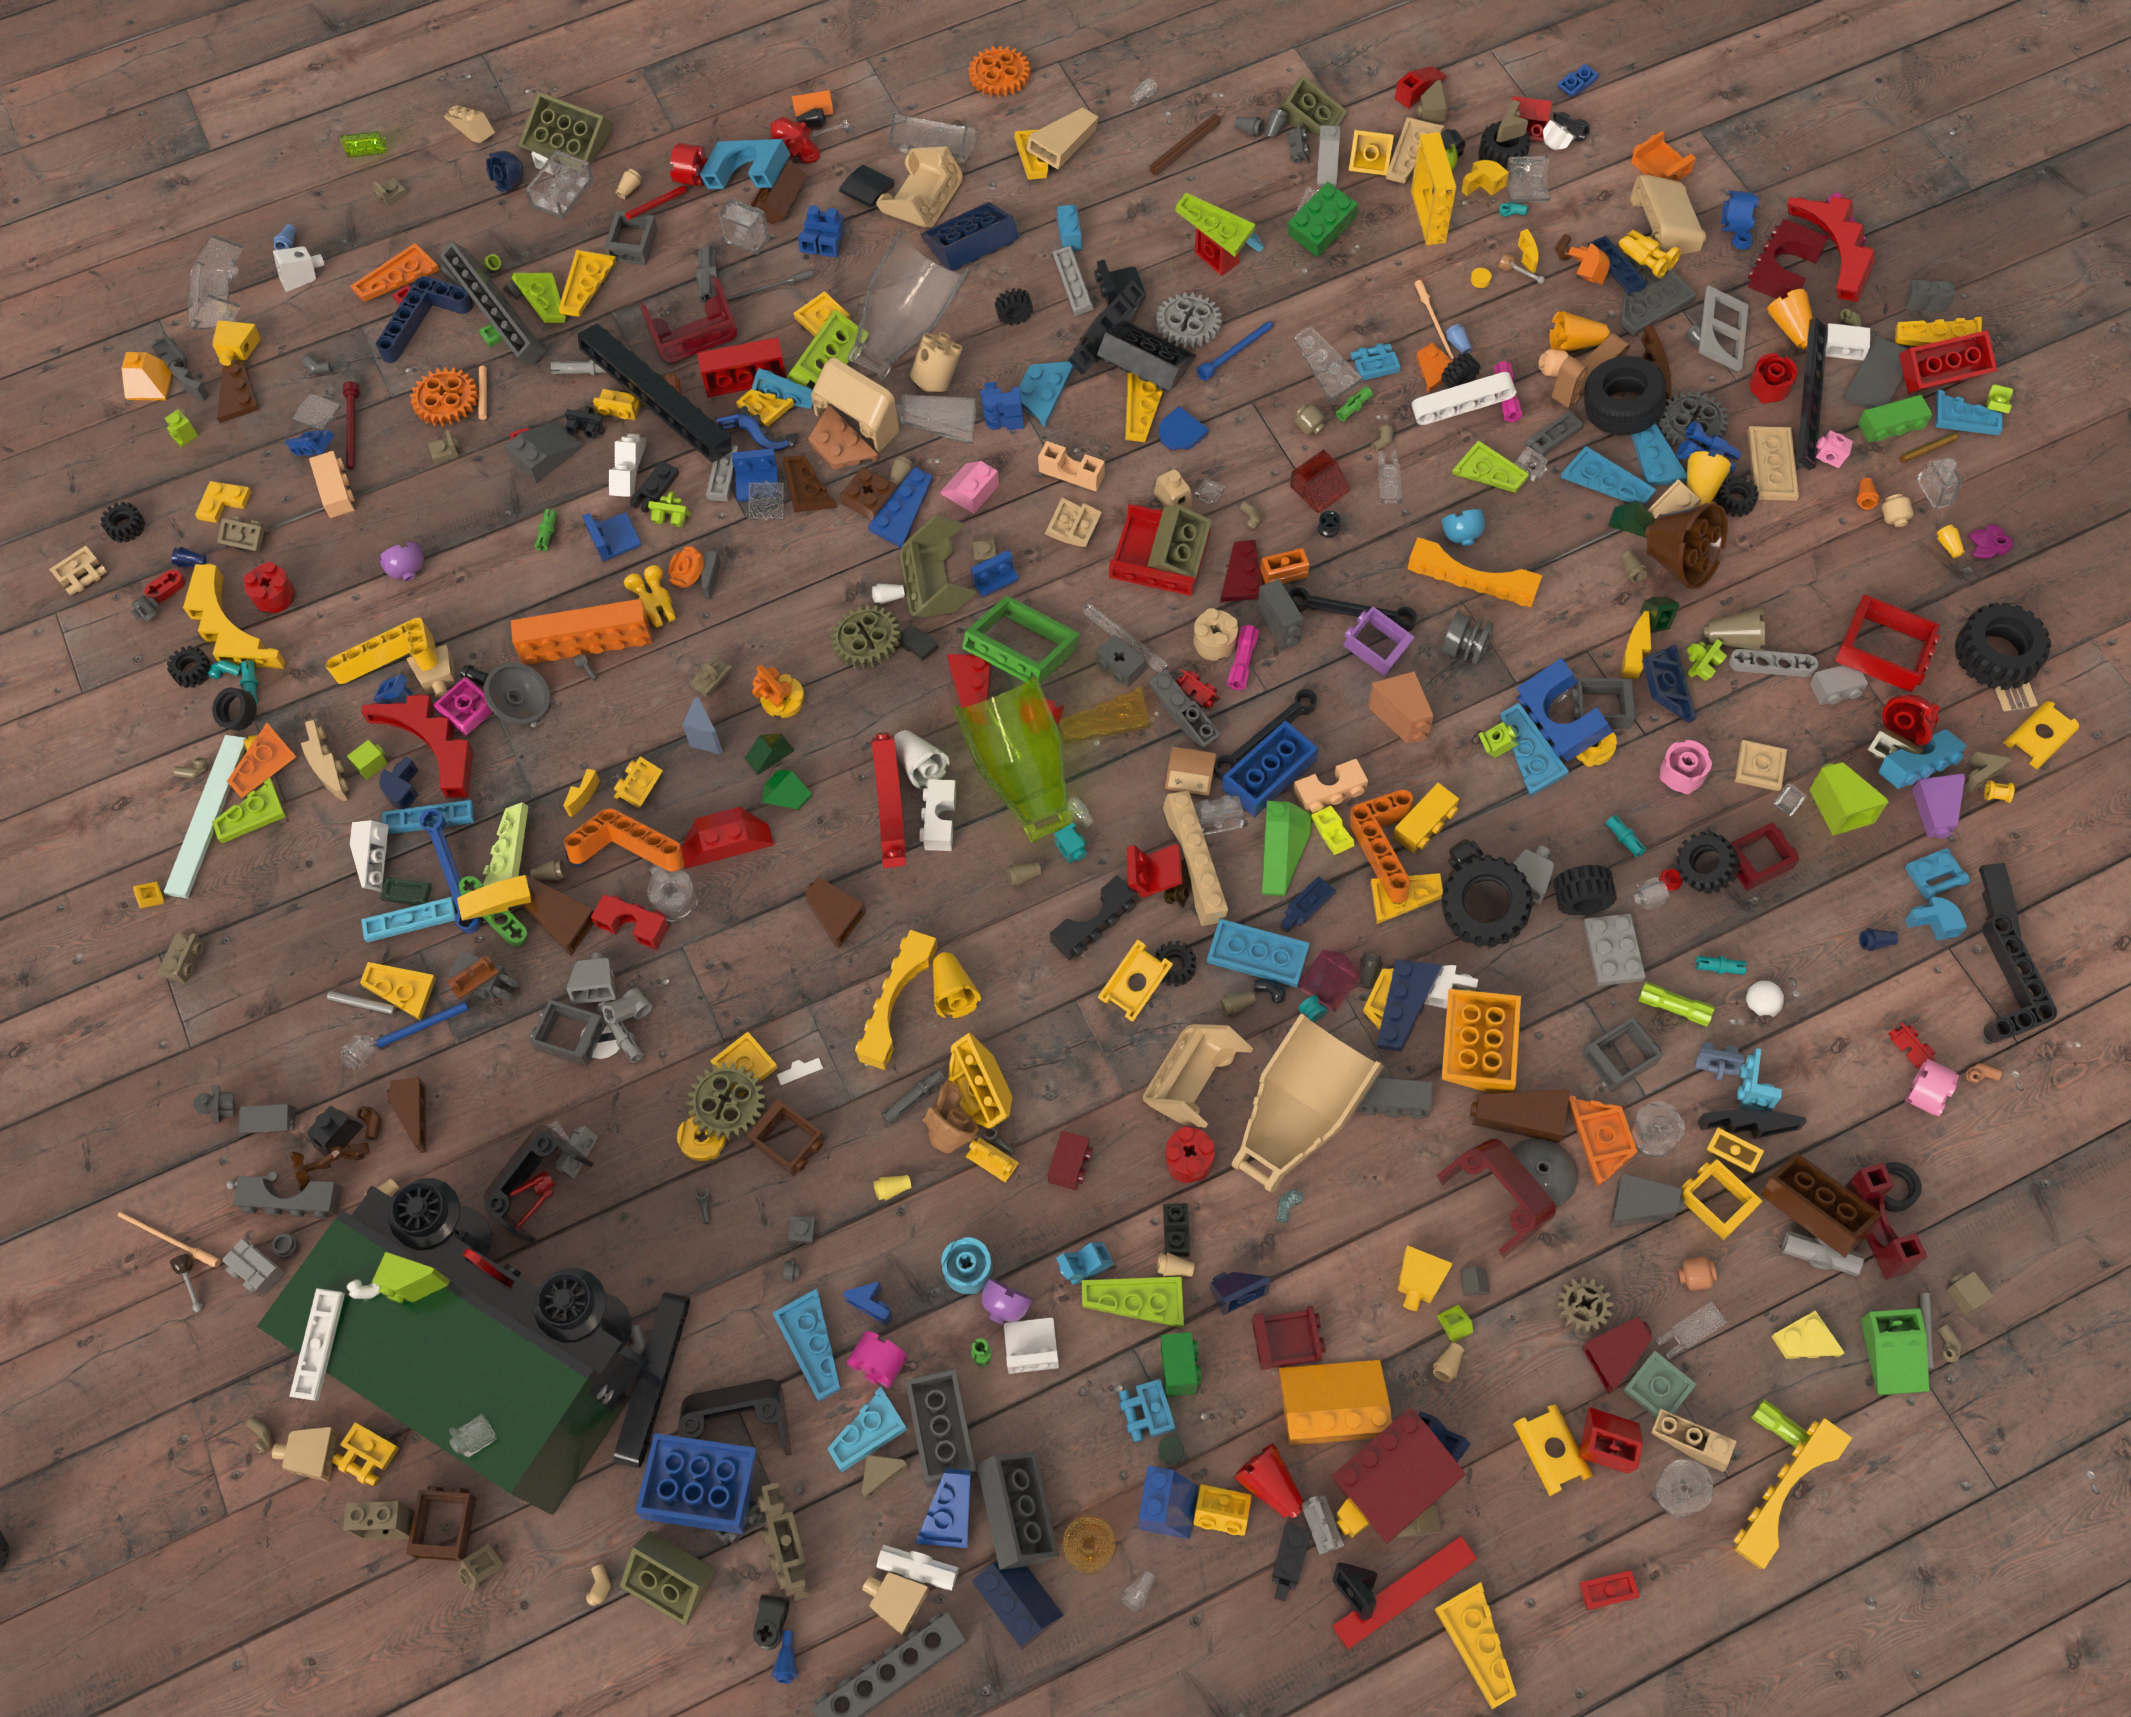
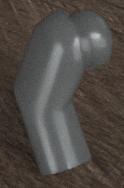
M307 354L302 358L303 366L313 374L331 372L330 362L318 363L311 354Z

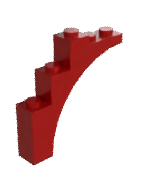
M1789 197L1787 202L1789 215L1803 218L1817 225L1828 234L1841 256V272L1836 287L1838 299L1858 302L1876 259L1874 249L1867 246L1860 247L1864 238L1863 225L1854 221L1849 222L1853 213L1852 200L1845 197H1832L1828 204L1824 201H1811L1802 197Z
M417 694L415 696H407L405 704L394 702L393 704L372 703L370 705H362L361 713L367 723L386 724L401 728L416 735L431 748L437 758L440 770V789L446 798H468L473 749L468 740H453L454 727L449 718L442 716L434 717L435 707L429 695Z

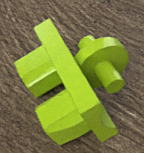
M670 491L667 497L661 496L660 501L664 503L649 501L648 508L652 511L651 521L653 523L664 524L665 516L672 515L670 524L676 527H683L686 518L691 516V511H687L686 506H679L682 505L683 500L676 498L674 491Z
M1717 639L1713 645L1706 646L1705 643L1700 642L1699 644L1693 643L1688 647L1689 660L1694 662L1687 672L1691 678L1698 675L1706 681L1714 675L1716 670L1708 663L1711 661L1715 666H1718L1727 657L1720 649L1722 642Z

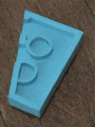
M881 1386L875 1392V1396L871 1401L861 1408L860 1414L854 1421L847 1425L827 1448L841 1473L907 1431L906 1426Z

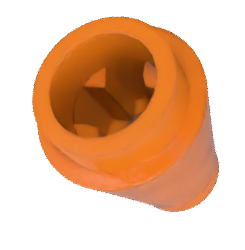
M1863 478L1859 482L1857 503L1862 509H1873L1879 501V496L1871 478Z

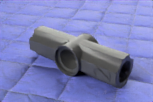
M703 246L701 250H698V267H696L699 300L706 303L709 298L716 296L709 276L714 275L719 279L716 251L710 246Z

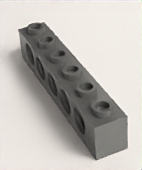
M939 1613L928 1621L930 1624L922 1631L918 1628L907 1635V1641L899 1647L895 1644L883 1653L885 1657L877 1663L874 1660L870 1661L860 1669L862 1671L860 1675L854 1679L850 1676L839 1683V1689L831 1695L827 1692L815 1701L816 1706L812 1708V1711L816 1717H864L963 1647L967 1642L949 1613L945 1615ZM933 1634L939 1635L941 1637L940 1645L933 1649L927 1647L928 1637ZM910 1650H915L918 1652V1660L914 1664H906L904 1661L905 1654ZM887 1666H893L896 1670L894 1678L889 1681L883 1680V1669ZM865 1682L872 1683V1693L867 1697L860 1696V1686ZM842 1698L849 1699V1709L845 1713H838L836 1709L837 1702Z

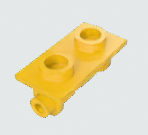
M980 1137L977 1141L974 1139L969 1146L971 1150L966 1155V1158L1005 1183L1019 1165V1162Z

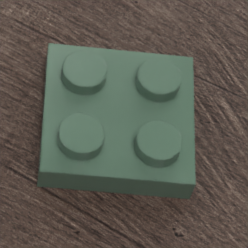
M1654 1350L1624 1388L1623 1392L1657 1418L1660 1409L1674 1414L1697 1384Z

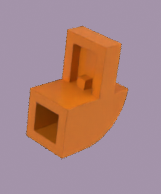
M1591 243L1588 248L1580 246V248L1571 247L1568 255L1581 262L1576 274L1586 281L1602 285L1610 267L1607 254Z

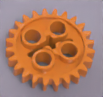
M1001 45L998 49L992 46L990 51L985 48V53L978 52V57L973 56V61L970 62L969 78L972 81V86H976L977 91L982 90L983 95L989 92L990 97L994 94H997L998 98L1001 94L1007 97V93L1010 92L1012 95H1015L1014 90L1021 91V86L1026 87V82L1029 81L1030 76L1029 62H1027L1026 56L1022 57V52L1016 54V48L1010 51L1009 46L1005 49H1002Z
M445 367L443 372L436 368L435 374L429 371V377L422 375L423 381H416L417 387H412L413 394H410L412 399L410 402L415 414L419 416L420 420L424 419L427 424L432 421L434 426L438 422L442 426L445 425V422L453 425V420L455 419L461 422L460 417L467 418L466 412H473L471 406H477L475 400L479 399L477 395L478 389L473 378L471 379L468 373L464 375L463 370L457 372L454 367L451 371H448L447 367Z

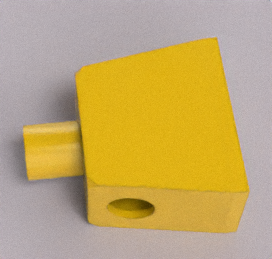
M218 320L212 343L219 357V362L229 366L232 360H247L260 342L261 337L255 324Z
M1407 1245L1403 1255L1397 1289L1407 1294L1403 1306L1409 1310L1417 1311L1421 1300L1431 1303L1449 1273L1452 1263Z

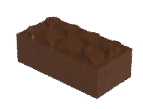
M1799 1153L1794 1154L1770 1176L1761 1194L1762 1197L1845 1258L1872 1232L1882 1213Z

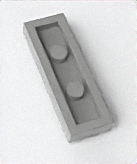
M731 445L730 453L713 462L706 493L707 500L728 502L735 471L732 453L739 452L738 445Z

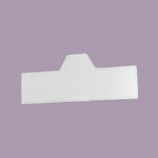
M819 1058L807 1063L797 1060L792 1062L791 1069L777 1074L780 1085L821 1070L823 1067Z

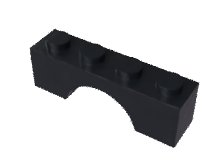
M1116 875L1101 888L1103 907L1100 913L1093 919L1084 922L1065 919L1050 932V942L1069 961L1074 956L1079 957L1090 942H1096L1102 936L1105 929L1115 926L1120 916L1134 909L1137 893Z

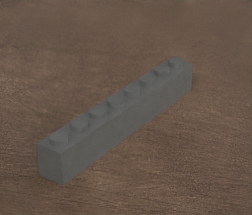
M452 241L441 253L440 257L516 357L534 365L546 350L469 250Z

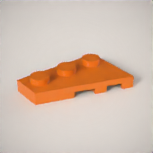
M266 723L227 782L242 799L294 760L296 756L271 726Z

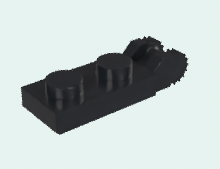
M660 461L638 492H635L631 498L630 505L636 508L645 498L641 510L645 513L650 511L648 508L649 501L658 502L661 499V496L665 494L678 477V468Z

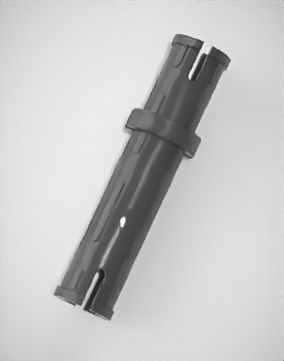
M938 1068L935 1069L928 1077L916 1082L915 1087L883 1111L881 1115L889 1125H892L925 1097L928 1098L935 1088L946 1081L945 1076Z

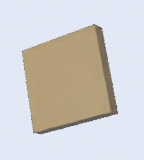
M1742 740L1739 747L1734 782L1780 792L1787 749Z

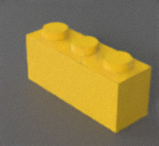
M1437 783L1395 827L1393 839L1413 854L1419 848L1423 850L1428 845L1432 834L1435 833L1437 835L1444 827V822L1448 818L1451 820L1457 814L1459 798Z

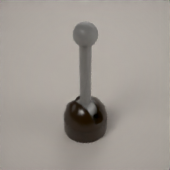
M189 1254L179 1255L170 1261V1265L176 1274L183 1275L193 1301L192 1309L194 1312H200L203 1309V1305L198 1302L188 1275L192 1268L191 1257Z

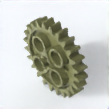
M866 605L865 610L858 606L857 612L850 609L849 616L842 614L843 621L836 620L838 627H832L834 634L830 635L832 639L831 645L835 655L839 657L841 662L845 660L847 666L853 663L854 668H857L859 664H862L863 669H865L867 664L870 663L873 668L876 661L883 664V657L889 660L888 653H896L894 647L900 645L898 640L901 639V629L897 619L893 617L892 612L887 613L884 607L879 611L877 605L872 610L869 608V605ZM858 624H861L874 649H871Z
M725 1062L722 1064V1069L719 1070L716 1065H713V1072L711 1073L704 1069L706 1076L703 1078L697 1075L699 1084H691L695 1092L687 1093L688 1097L692 1100L687 1102V1106L692 1109L688 1112L689 1116L695 1117L692 1121L694 1126L700 1124L699 1131L702 1133L707 1130L709 1138L716 1133L718 1140L724 1134L728 1141H730L731 1134L734 1133L739 1139L740 1131L742 1130L748 1134V1126L754 1127L756 1124L754 1119L762 1117L758 1111L766 1109L765 1105L760 1103L766 1101L765 1095L761 1094L765 1091L764 1087L758 1086L760 1079L758 1077L752 1079L754 1076L753 1071L751 1070L746 1073L745 1066H741L737 1070L735 1063L731 1065L730 1069L727 1068ZM720 1082L727 1083L726 1088L723 1090L715 1088ZM734 1083H737V1085H736V1086L734 1087V1089L732 1090L733 1084H734ZM744 1091L749 1093L747 1098L743 1100L737 1099L739 1093ZM729 1097H730L731 1102H730V1103H729V1102H726V1103L723 1105L722 1101H723V1100H724V1101H727V1100L729 1099ZM707 1104H716L714 1110L709 1112L704 1110ZM721 1113L720 1119L716 1120V1117ZM730 1113H737V1114H738V1116H737V1118H736L735 1120H733V1121H727V1120H726V1117H727L728 1114H730Z

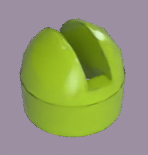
M491 254L485 257L483 265L488 271H496L501 267V260L497 255Z

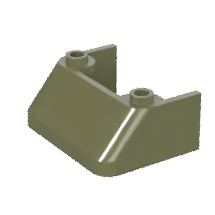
M935 514L903 544L900 550V561L910 615L923 618L954 613L976 595L975 590L948 583L944 560L953 551L951 537L963 527L962 522Z

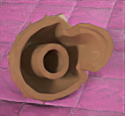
M952 1081L943 1083L935 1105L929 1107L926 1116L921 1118L929 1129L928 1136L931 1145L945 1154L952 1153L957 1148L978 1138L979 1132L974 1120L957 1106L963 1095Z

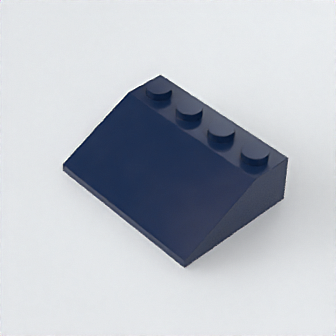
M990 202L920 233L941 264L950 271L962 268V265L968 262H975L979 260V257L985 254H992L998 248L1009 246L1019 239L1014 217Z

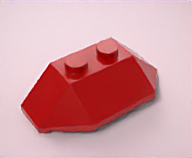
M737 807L696 818L681 845V851L685 862V869L774 846L769 825L745 809Z

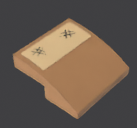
M1172 747L1165 790L1175 792L1189 791L1190 794L1209 797L1217 753Z

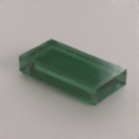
M386 877L380 899L382 901L409 905L424 904L428 902L432 885L427 882Z

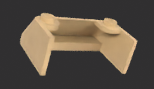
M831 357L824 364L811 393L815 415L819 416L830 404L859 421L861 433L867 438L874 439L875 451L879 454L899 433L895 399L886 388L836 358Z
M1189 1025L1181 1032L1143 1094V1101L1153 1109L1184 1126L1206 1128L1208 1123L1199 1116L1200 1108L1194 1102L1216 1067L1230 1065L1235 1058L1236 1052L1251 1053L1253 1048L1229 1025Z

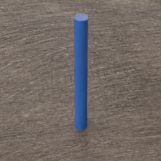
M462 1002L376 1039L379 1048L463 1013L469 1010L466 1002Z

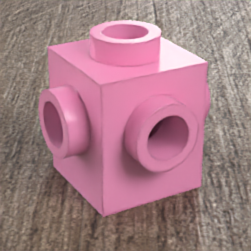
M1830 430L1825 437L1821 436L1816 444V448H1818L1816 458L1839 468L1850 455L1853 441L1842 434Z

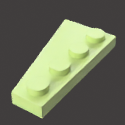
M523 802L508 807L504 811L497 831V835L500 836L499 840L492 846L490 852L493 855L491 863L485 866L483 872L486 876L483 883L484 886L519 876L528 806Z

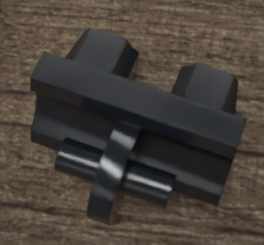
M587 406L584 411L566 410L567 422L565 427L568 434L576 435L579 430H583L584 435L590 439H595L598 434L604 435L603 418L599 414L594 413L593 407Z

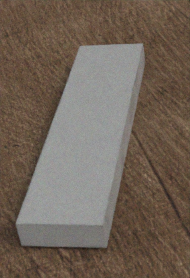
M1071 245L1052 252L1074 315L1078 316L1094 310Z

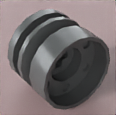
M1457 610L1447 632L1441 652L1455 658L1460 650H1464L1463 661L1465 662L1468 661L1472 653L1474 654L1472 664L1477 666L1482 657L1485 656L1491 642L1494 622L1488 620L1485 628L1482 629L1483 618L1480 617L1473 626L1470 625L1472 614Z

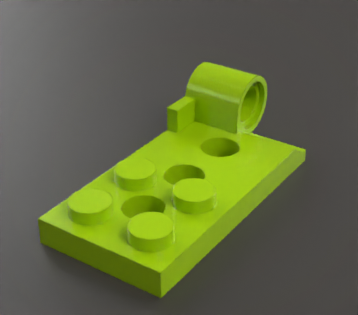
M835 309L786 378L802 386H806L810 380L816 384L822 369L817 367L816 362L819 361L825 364L833 357L847 365L868 333ZM836 334H842L845 338V341H840L836 337ZM826 348H832L835 352V355H830L826 351Z

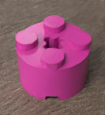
M865 1331L846 1364L856 1371L861 1370L866 1373L864 1378L875 1385L879 1382L883 1386L890 1388L908 1357L894 1343L887 1339L886 1341L877 1340L878 1334Z

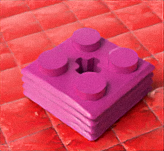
M467 677L461 679L434 703L436 711L442 717L449 718L451 724L465 736L492 713L486 703L484 691Z

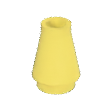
M909 1176L879 1177V1180L874 1181L876 1196L878 1200L884 1199L887 1201L903 1191L911 1189Z

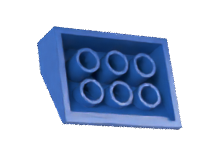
M654 1433L635 1512L643 1520L744 1534L750 1506L757 1449L754 1447Z

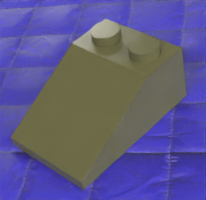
M1303 75L1293 84L1279 106V109L1288 112L1286 122L1289 125L1298 128L1297 122H1299L1302 129L1306 128L1307 132L1317 136L1320 135L1321 125L1339 126L1347 113L1346 109Z

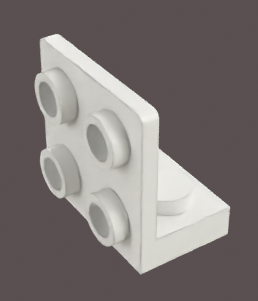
M1053 1318L1004 1323L1006 1360L1009 1374L1059 1368Z

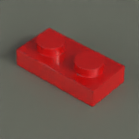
M1632 1570L1579 1583L1587 1611L1640 1598Z

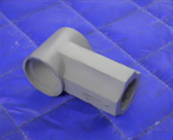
M633 988L622 998L605 1004L602 1011L604 1019L608 1024H616L633 1016L636 1019H641L651 1011L653 1006L638 988Z

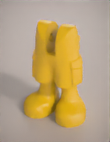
M1631 230L1627 236H1624L1618 242L1624 253L1640 265H1647L1652 270L1653 275L1658 278H1662L1667 270L1670 271L1681 255V249L1678 247L1671 248L1667 253L1659 250V242L1635 230Z
M652 565L645 569L643 575L652 591L651 594L647 592L639 574L634 573L627 576L624 580V585L627 590L636 593L639 599H642L648 618L658 628L663 626L658 612L663 611L669 623L676 620V616L668 591L660 587L663 571L658 565Z

